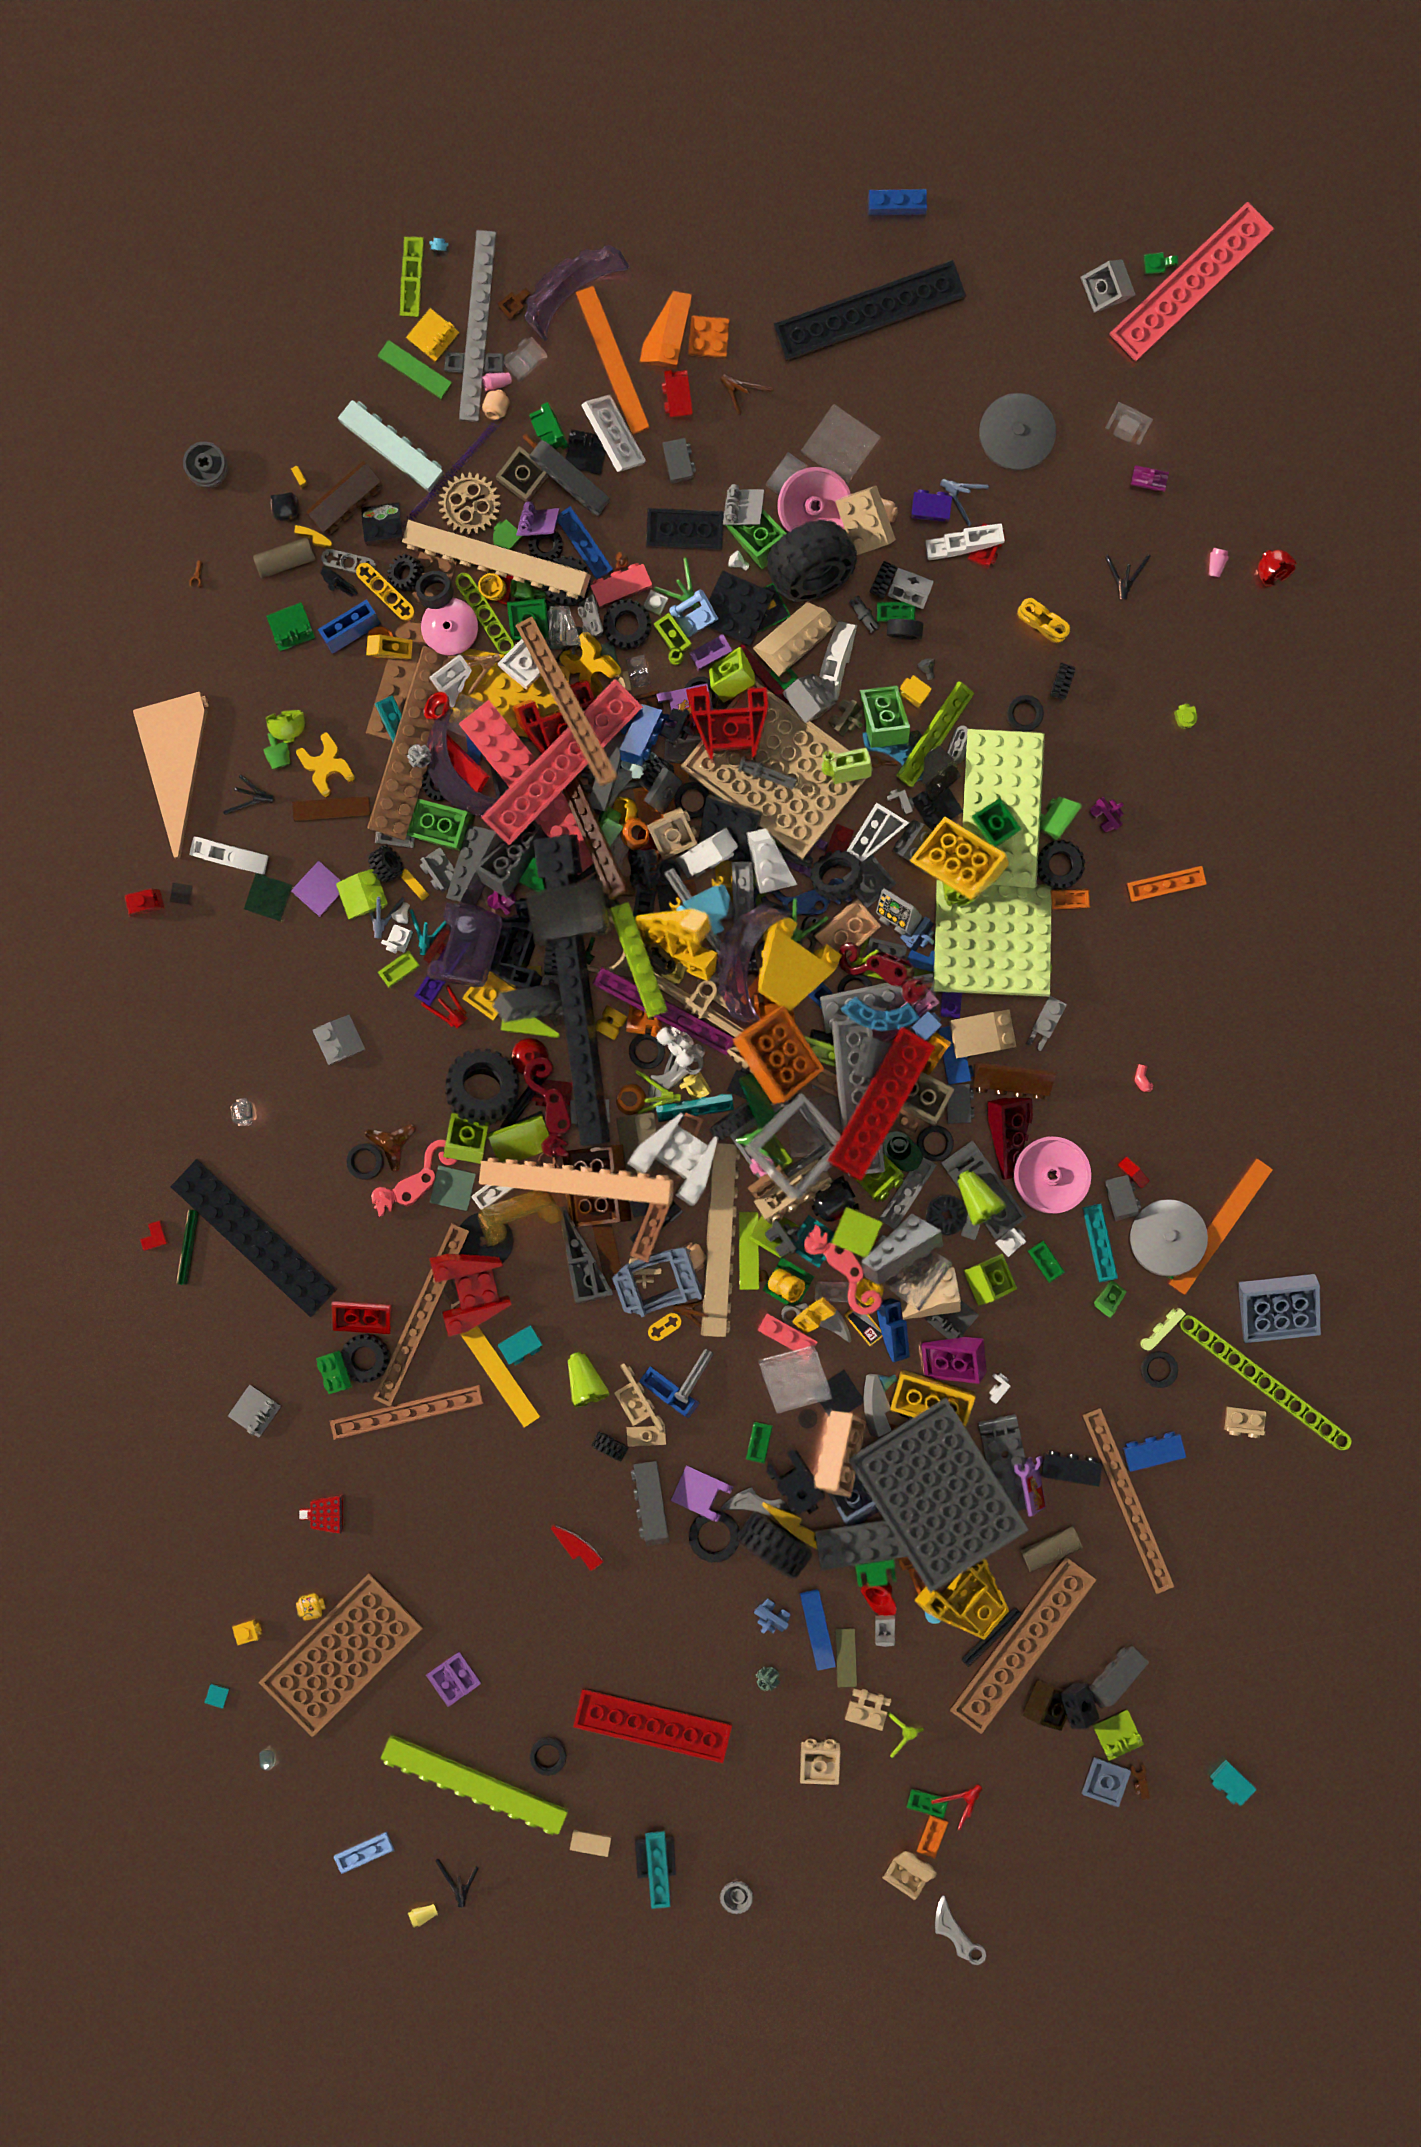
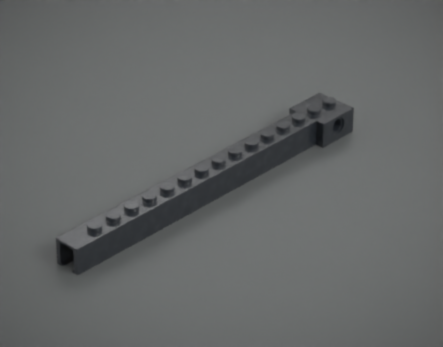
M568 834L535 839L533 842L538 878H546L581 1146L607 1143L610 1142L575 876V874L582 873L577 834Z

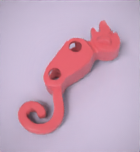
M437 1140L428 1146L425 1152L424 1168L418 1174L400 1181L393 1190L378 1187L373 1191L372 1204L375 1205L374 1208L377 1209L379 1217L384 1216L386 1207H388L389 1212H392L394 1202L406 1207L413 1205L433 1186L435 1174L431 1170L432 1155L437 1148L445 1147L446 1140ZM440 1152L438 1155L439 1160L447 1166L454 1165L458 1161L457 1159L444 1157V1152ZM428 1175L431 1180L428 1183H424L422 1181L423 1176ZM409 1194L411 1199L404 1201L402 1199L403 1195Z
M815 1225L813 1231L809 1233L810 1237L805 1239L804 1248L806 1252L813 1255L823 1254L828 1264L846 1276L849 1281L848 1302L856 1313L865 1315L875 1312L882 1303V1298L877 1291L869 1290L861 1297V1301L864 1303L870 1297L874 1299V1303L870 1307H860L856 1302L857 1282L861 1281L864 1275L858 1260L852 1252L843 1249L842 1254H837L835 1252L836 1245L827 1242V1232L821 1237V1229L818 1225ZM852 1268H856L858 1270V1275L856 1277H853L850 1274V1270Z

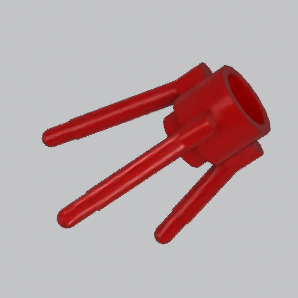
M446 985V989L458 1010L455 1009L453 1011L441 998L438 999L442 1006L450 1013L448 1015L449 1018L426 1003H421L423 1007L447 1022L451 1027L454 1025L458 1028L468 1019L465 1016L467 1012L462 1008L449 985Z

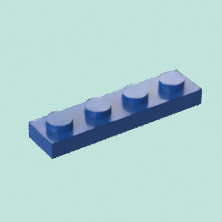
M570 506L559 513L557 522L596 580L612 572L613 568L572 507Z

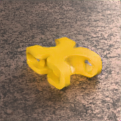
M1025 599L1018 608V617L1029 626L1038 629L1042 635L1052 642L1060 643L1068 636L1070 632L1069 624L1058 615L1049 612L1045 606L1035 599ZM1026 608L1032 610V613L1028 612ZM1055 628L1059 629L1062 634L1057 633Z
M582 632L578 637V643L582 648V657L576 654L573 655L571 650H567L561 653L559 659L570 673H580L579 681H589L593 696L596 697L603 690V686L598 679V672L604 673L609 678H616L620 675L621 668L610 655H600L602 651L601 644L591 633Z
M327 732L321 735L324 751L320 756L312 757L304 748L296 750V754L303 766L309 771H315L312 780L325 798L331 794L327 784L328 777L331 774L341 773L348 782L355 780V776L347 762L341 758L336 759L339 749Z

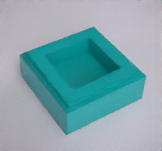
M210 1684L205 1703L223 1709L229 1689Z

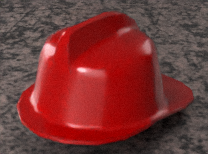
M889 1582L886 1585L869 1587L867 1583L861 1587L863 1596L874 1612L879 1615H894L896 1613L897 1607L892 1598V1586Z

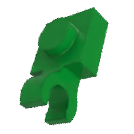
M1164 253L1144 254L1145 274L1165 273V267L1178 266V256L1164 258Z

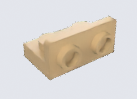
M1227 1407L1224 1429L1229 1431V1435L1241 1436V1433H1248V1437L1260 1438V1435H1265L1266 1411Z

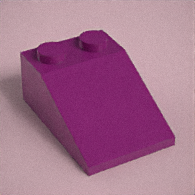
M961 1337L925 1342L921 1345L925 1377L980 1384L987 1373L984 1339Z

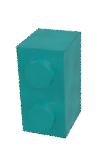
M530 1325L499 1343L498 1347L508 1364L514 1363L516 1366L525 1360L523 1356L528 1353L532 1356L541 1351L540 1346L543 1343L533 1326Z
M1227 1760L1210 1776L1214 1780L1212 1785L1219 1791L1223 1789L1228 1794L1226 1798L1232 1804L1237 1802L1242 1806L1257 1790Z

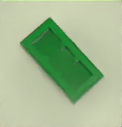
M877 602V622H888L889 619L915 620V606L905 602Z
M1044 1240L1028 1250V1253L1048 1283L1065 1273Z
M754 1421L746 1460L765 1464L773 1425Z
M911 1788L906 1807L944 1818L949 1801L932 1804V1800L943 1797Z

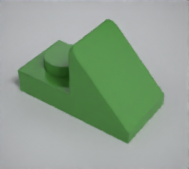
M608 806L607 812L601 811L598 821L610 847L623 829V826L619 824L622 814Z
M1111 1280L1095 1300V1307L1110 1318L1115 1313L1127 1291Z

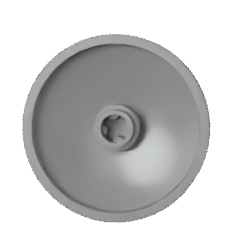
M1160 1200L1146 1206L1135 1218L1130 1232V1244L1137 1261L1148 1271L1160 1276L1172 1277L1187 1273L1201 1261L1207 1248L1208 1234L1202 1217L1191 1206L1177 1200Z

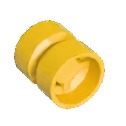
M494 573L483 575L478 583L480 593L491 601L500 600L506 593V583Z
M606 1005L602 1012L603 1018L598 1019L595 1028L615 1041L620 1032L618 1028L623 1027L628 1017Z
M779 1268L771 1275L768 1287L776 1294L782 1295L789 1302H795L803 1294L805 1283L798 1277L792 1276L785 1269Z

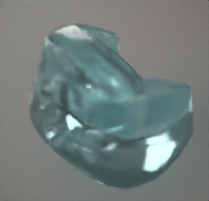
M918 730L910 731L909 743L906 744L908 746L911 745L914 749L922 737L921 733Z
M264 1750L259 1753L260 1768L265 1771L271 1770L276 1763L275 1753L272 1750Z

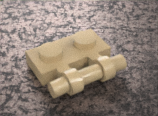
M854 1688L852 1696L859 1697L858 1702L850 1700L845 1720L882 1731L888 1712L882 1710L881 1706H890L891 1699L884 1697L883 1694L876 1695L869 1693L866 1689L859 1690ZM869 1700L876 1703L874 1707L865 1705L864 1702Z

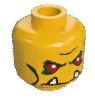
M316 1593L301 1596L299 1602L296 1603L299 1618L303 1617L305 1621L320 1618L322 1610L325 1609L323 1598L319 1599Z

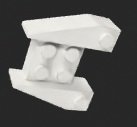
M679 1114L638 1146L627 1164L639 1172L645 1173L653 1160L656 1159L685 1179L675 1196L692 1206L705 1189L718 1138L715 1136L706 1145L677 1125L683 1114Z

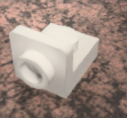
M394 924L388 940H382L381 943L387 946L386 950L395 954L397 951L405 953L413 932Z
M1012 1228L1000 1237L995 1244L1009 1257L1026 1242L1023 1239L1025 1234L1019 1228L1016 1230Z
M995 1373L992 1375L1001 1383L999 1386L995 1384L989 1392L991 1394L989 1399L994 1403H997L1010 1387L1007 1383L1009 1379L1001 1373L999 1375Z

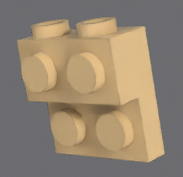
M681 807L664 814V818L647 825L663 860L698 845L696 838L699 836L694 826L690 828L688 823L691 821L687 810L682 811Z
M807 1739L805 1742H801L800 1784L839 1785L840 1743H836L832 1739H828L825 1742Z

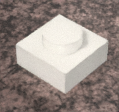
M650 590L643 606L646 610L660 616L668 598Z

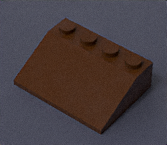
M978 1063L974 1065L972 1088H976V1092L987 1093L988 1089L995 1090V1094L1000 1095L1014 1092V1096L1026 1097V1094H1031L1034 1099L1045 1100V1096H1050L1056 1072Z
M623 1144L568 1150V1158L563 1157V1165H572L576 1170H581V1167H590L595 1172H600V1169L612 1170L611 1173L619 1174V1171H626ZM567 1193L569 1216L576 1227L631 1221L629 1200ZM605 1213L610 1215V1219L591 1221L590 1218L591 1216Z

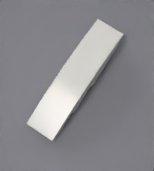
M1002 523L966 528L963 532L944 534V538L925 540L928 561L967 554L1004 543Z

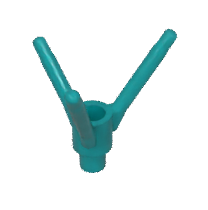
M413 909L409 910L418 935L420 955H427L430 944L448 924L454 912L445 919L432 936L427 935L428 923H424L422 934Z

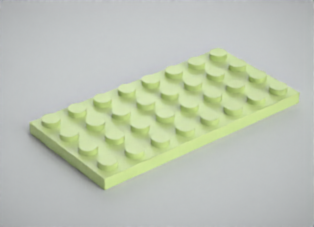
M967 729L963 828L989 843L971 816L1000 798L1022 829L1000 846L995 847L1006 854L1009 865L991 885L1037 887L1045 733Z

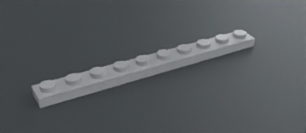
M477 230L459 415L460 421L479 422L496 232Z

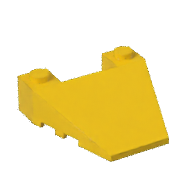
M688 909L636 916L635 920L642 941L647 945L652 943L659 944L674 959L676 965L681 963L688 968L687 972L708 981L719 968L718 953L701 946V941L711 929L709 915L706 913Z
M781 913L770 919L763 934L765 945L761 956L763 958V967L760 968L758 991L780 1007L784 1005L789 1012L836 970L842 955L829 945L815 950L813 954L791 939L797 923L784 913Z
M985 1558L960 1573L941 1595L935 1590L929 1592L928 1588L925 1587L914 1600L926 1613L984 1640L1009 1612L1008 1606L995 1583L996 1580L994 1575L991 1574L988 1567L989 1564Z

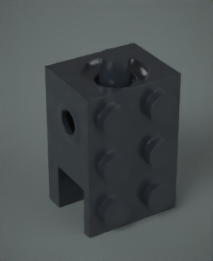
M793 1445L787 1449V1455L795 1468L781 1476L772 1460L768 1461L766 1471L772 1480L776 1479L778 1482L777 1488L781 1495H786L789 1499L787 1504L793 1513L796 1511L799 1515L807 1510L811 1514L819 1508L817 1503L825 1498V1493L823 1490L815 1487V1477Z

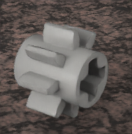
M416 744L409 749L407 758L413 767L417 765L419 768H423L429 764L432 755L425 744L422 747Z

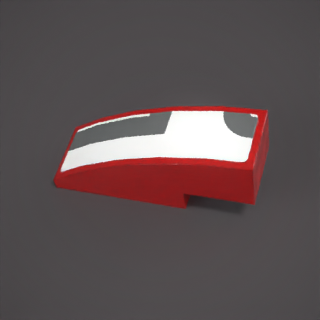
M555 1524L551 1527V1530L573 1560L580 1556L590 1571L603 1563L604 1560L598 1552L577 1534Z

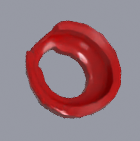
M437 692L431 695L424 708L425 718L438 720L443 717L449 710L448 696L444 692ZM445 703L442 709V714L437 716V708L441 704Z

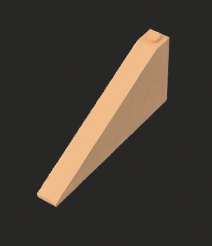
M200 692L133 710L175 859L181 858L207 716L206 707L209 706L206 695L202 696Z

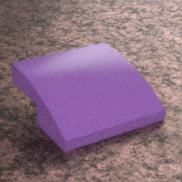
M318 861L291 892L320 917L340 896L336 883L341 880Z
M460 1652L426 1675L447 1707L481 1684Z

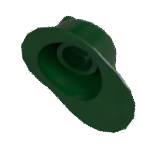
M892 1131L886 1135L882 1143L883 1153L900 1170L905 1172L916 1170L921 1165L923 1157L920 1148L908 1135L900 1131Z

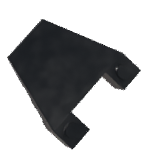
M530 913V915L524 916L513 915V917L483 918L484 927L482 933L476 940L470 943L467 955L516 989L540 986L543 977L535 970L527 969L537 938L554 941L551 916Z

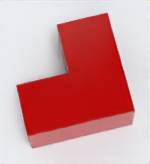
M1125 1157L1118 1164L1122 1171L1141 1189L1150 1181L1143 1171L1129 1158Z
M162 1221L148 1224L151 1236L140 1239L143 1251L168 1244Z

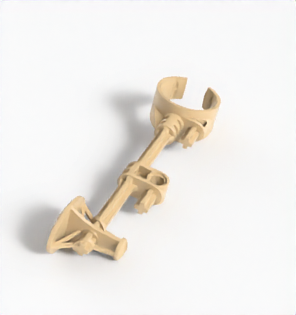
M593 915L583 920L586 924L595 920H605L614 924L612 917L606 915ZM624 950L617 962L605 967L617 975L633 977ZM587 964L589 971L598 973L601 969ZM654 972L659 988L681 1002L685 1010H691L692 1015L695 1013L699 1016V1019L706 1018L734 1037L744 1031L743 1028L710 1007L711 1002L715 1001L729 1010L735 1000L719 991L721 987L714 982L705 980L699 984L694 994H688ZM706 984L711 985L713 988V992L709 996L704 995L702 992V988ZM737 1047L729 1048L727 1053L730 1056H734V1061L737 1063L742 1061V1067L746 1069L748 1064L744 1058L734 1053L739 1052Z

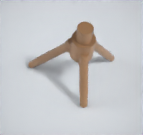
M499 654L479 657L461 655L464 660L474 661L468 663V667L481 665L483 671L469 690V694L473 693L485 674L491 669L490 667L501 660ZM448 655V658L454 659L458 655Z

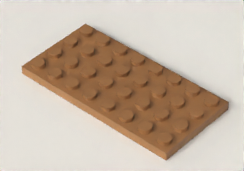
M368 1573L258 1683L313 1738L423 1627Z

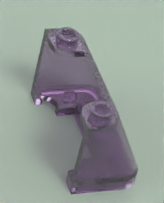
M446 903L444 920L449 925H452L443 961H432L426 976L434 980L470 987H483L487 981L502 928V919L498 914L478 905Z

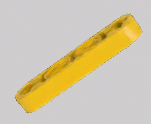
M361 563L357 566L356 575L400 619L403 621L413 619L415 615L413 606L370 564ZM362 568H369L368 572L373 577L370 583H367L370 579L366 575L361 576ZM375 581H383L384 587L381 590H375L373 587ZM391 593L396 594L398 597L397 601L393 604L387 602V596ZM401 603V605L405 609L410 608V615L407 616L405 614L404 616H402V610L399 607L397 608V610H395L394 608L399 606V604Z

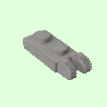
M1049 996L1032 1028L1033 1031L1026 1044L1031 1045L1035 1040L1036 1034L1039 1033L1043 1035V1038L1037 1045V1050L1041 1051L1047 1039L1050 1038L1067 1004Z

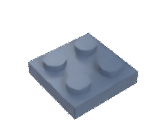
M1094 1757L1082 1790V1795L1119 1807L1131 1770Z

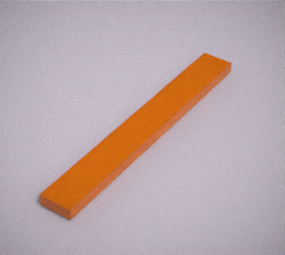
M594 286L576 292L631 434L649 429L647 419Z
M1255 1159L1208 1226L1207 1248L1201 1261L1187 1273L1174 1276L1169 1285L1184 1295L1187 1293L1272 1172V1168L1259 1159Z

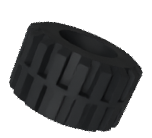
M561 556L559 559H553L552 563L589 574L586 565L578 558ZM591 579L589 580V583H588V586H587V590H586V593H585V596H584V597H587L588 591L590 590V587H591V584H590V583H591ZM543 585L546 595L559 606L577 605L576 603L583 601L584 597L578 596V599L566 596L567 592L560 590V594L549 591V587Z
M622 599L618 603H613L612 607L606 610L607 613L603 618V628L608 641L622 650L623 648L631 650L634 647L636 649L639 645H643L651 631L649 612L638 601L633 602L632 599H627V601ZM625 614L635 616L639 622L637 631L631 635L619 633L616 628V621L620 616Z
M1055 840L1048 843L1038 854L1037 874H1039V879L1053 889L1071 887L1082 877L1085 870L1083 852H1080L1079 847L1073 845L1071 841ZM1061 853L1070 859L1071 870L1068 874L1058 876L1051 871L1049 861L1055 854Z
M361 1334L351 1338L344 1344L341 1356L348 1376L352 1378L351 1380L358 1381L359 1383H369L384 1374L390 1358L389 1350L386 1348L387 1345L381 1341L382 1339L372 1334ZM368 1347L374 1351L376 1362L372 1368L363 1370L356 1366L354 1353L357 1349Z

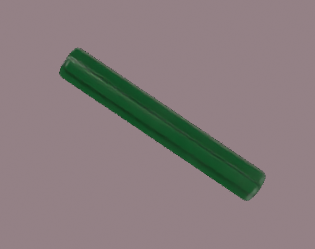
M192 1209L188 1210L177 1276V1284L187 1285L199 1215L198 1211Z

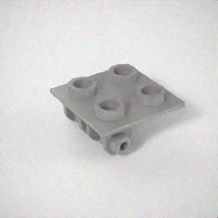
M732 484L729 490H727L723 525H760L765 490H740L738 485Z
M591 595L578 604V614L582 617L583 632H589L594 637L600 638L603 637L604 629L599 618L597 602H595L594 595Z
M249 1385L228 1417L247 1429V1432L260 1438L281 1406Z

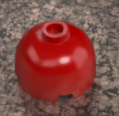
M1269 550L1262 555V559L1259 562V577L1265 586H1274V581L1281 578L1282 582L1295 571L1297 562L1284 550Z
M533 1038L520 1040L515 1044L511 1052L512 1065L515 1066L517 1072L523 1075L525 1067L533 1059L544 1057L549 1060L546 1046L541 1041ZM536 1065L531 1071V1076H535L536 1072L545 1065Z

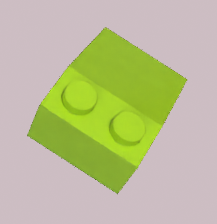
M535 1017L504 1022L502 1019L501 1030L504 1032L560 1039L558 1032Z

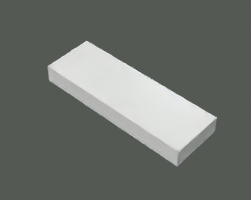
M486 1185L471 1197L483 1212L514 1188Z

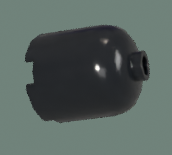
M844 1175L833 1180L834 1182L826 1190H819L813 1198L814 1205L811 1207L816 1216L820 1215L827 1222H833L842 1218L846 1207L854 1211L860 1209L859 1203L856 1204L853 1199L856 1196L848 1181H845Z

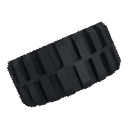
M480 1048L474 1049L473 1053H470V1051L464 1052L463 1058L458 1056L454 1064L450 1065L445 1084L446 1101L449 1105L451 1104L450 1109L453 1113L458 1112V1118L461 1120L466 1118L470 1124L479 1122V1125L485 1126V1122H489L491 1125L496 1123V1119L501 1121L506 1118V1113L510 1114L513 1110V1105L516 1104L518 1097L519 1075L516 1074L515 1066L510 1065V1060L507 1057H504V1059L501 1057L502 1053L498 1051L491 1053V1049L486 1048L485 1051H480ZM485 1074L491 1076L499 1083L500 1092L493 1098L480 1100L466 1092L464 1083L471 1076Z
M760 1512L752 1513L738 1533L737 1539L767 1564L791 1579L797 1578L812 1558L813 1552L809 1547Z

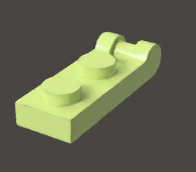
M1173 1308L1166 1315L1168 1319L1163 1324L1160 1322L1152 1330L1154 1333L1150 1338L1142 1339L1141 1347L1145 1350H1152L1186 1313L1180 1308L1176 1310Z

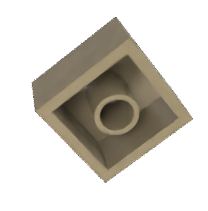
M518 446L496 475V479L523 501L528 502L549 475L529 457L530 454Z

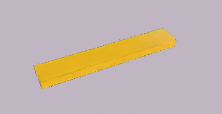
M477 1325L468 1332L461 1333L460 1335L523 1427L525 1428L538 1419L540 1415L480 1327Z

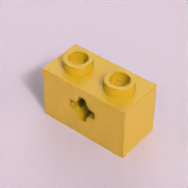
M913 675L911 679L907 677L901 685L900 690L902 692L900 696L919 709L932 688Z

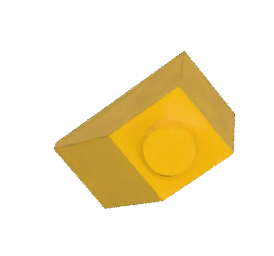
M386 635L368 636L366 655L381 658L411 659L413 640Z

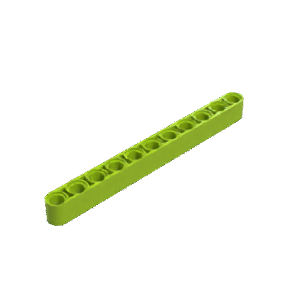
M1184 1315L1178 1322L1179 1328L1333 1447L1339 1450H1347L1351 1446V1438L1348 1434L1195 1317ZM1186 1319H1191L1193 1322L1190 1329L1184 1328L1183 1324ZM1203 1330L1208 1333V1338L1205 1341L1199 1339V1333ZM1221 1342L1223 1350L1217 1353L1214 1350V1346L1216 1343ZM1232 1354L1238 1355L1239 1360L1236 1364L1230 1363L1229 1359ZM1247 1366H1252L1254 1368V1372L1251 1376H1247L1245 1374V1369ZM1267 1377L1269 1385L1262 1388L1260 1381L1262 1378ZM1279 1389L1284 1391L1282 1399H1277L1275 1396L1276 1391ZM1294 1401H1298L1300 1404L1297 1411L1291 1409V1404ZM1312 1412L1315 1415V1419L1313 1422L1308 1423L1306 1416ZM1325 1424L1330 1426L1328 1434L1322 1433V1427ZM1340 1436H1344L1346 1439L1343 1446H1338L1337 1439Z

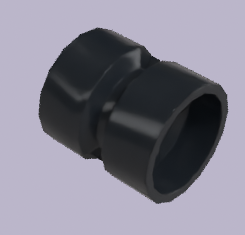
M665 859L658 864L656 869L658 873L656 874H658L661 883L671 885L665 876V873L670 869H674L680 877L681 867L676 860Z

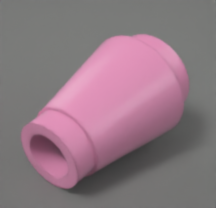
M509 372L487 373L486 376H482L486 392L498 390L512 383Z
M1213 548V552L1210 553L1209 575L1220 577L1229 558V551Z

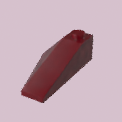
M1001 1098L988 1101V1121L1003 1180L1014 1178L1016 1161L1024 1149L1025 1141H1028L1029 1135L1027 1130L1029 1123L1032 1124L1033 1119L1032 1098Z

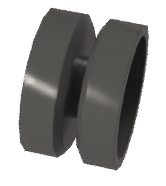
M206 441L197 442L185 452L183 468L190 480L197 486L213 488L221 484L226 478L228 461L221 449L215 444Z

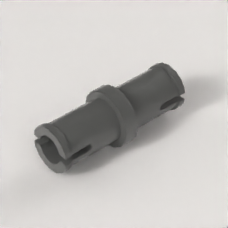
M858 595L854 597L856 602L852 599L849 601V604L858 614V619L863 621L872 634L875 632V629L878 630L881 626L871 614V609L865 606Z

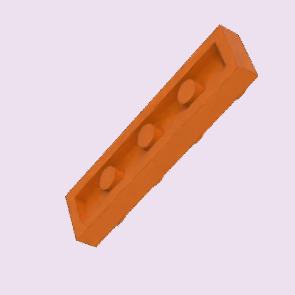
M1203 866L1130 882L1127 883L1131 902L1203 886L1207 883Z

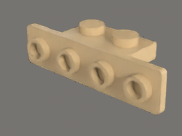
M622 1364L621 1369L630 1383L614 1392V1395L633 1426L650 1417L659 1433L663 1431L662 1426H664L659 1415L655 1416L652 1411L655 1409L650 1399L646 1400L643 1396L645 1391L640 1382L636 1384L633 1377L635 1374L632 1368Z

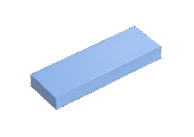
M385 1832L333 1857L340 1873L343 1874L395 1849L388 1833Z

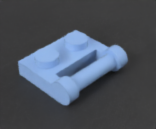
M701 589L696 591L694 596L669 609L687 638L718 620L707 596ZM698 601L701 603V607L685 617L683 616L682 611Z

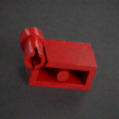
M672 370L664 371L665 383H662L663 394H667L668 402H664L665 413H669L670 417L693 414L688 376H684L688 375L687 370L672 372Z

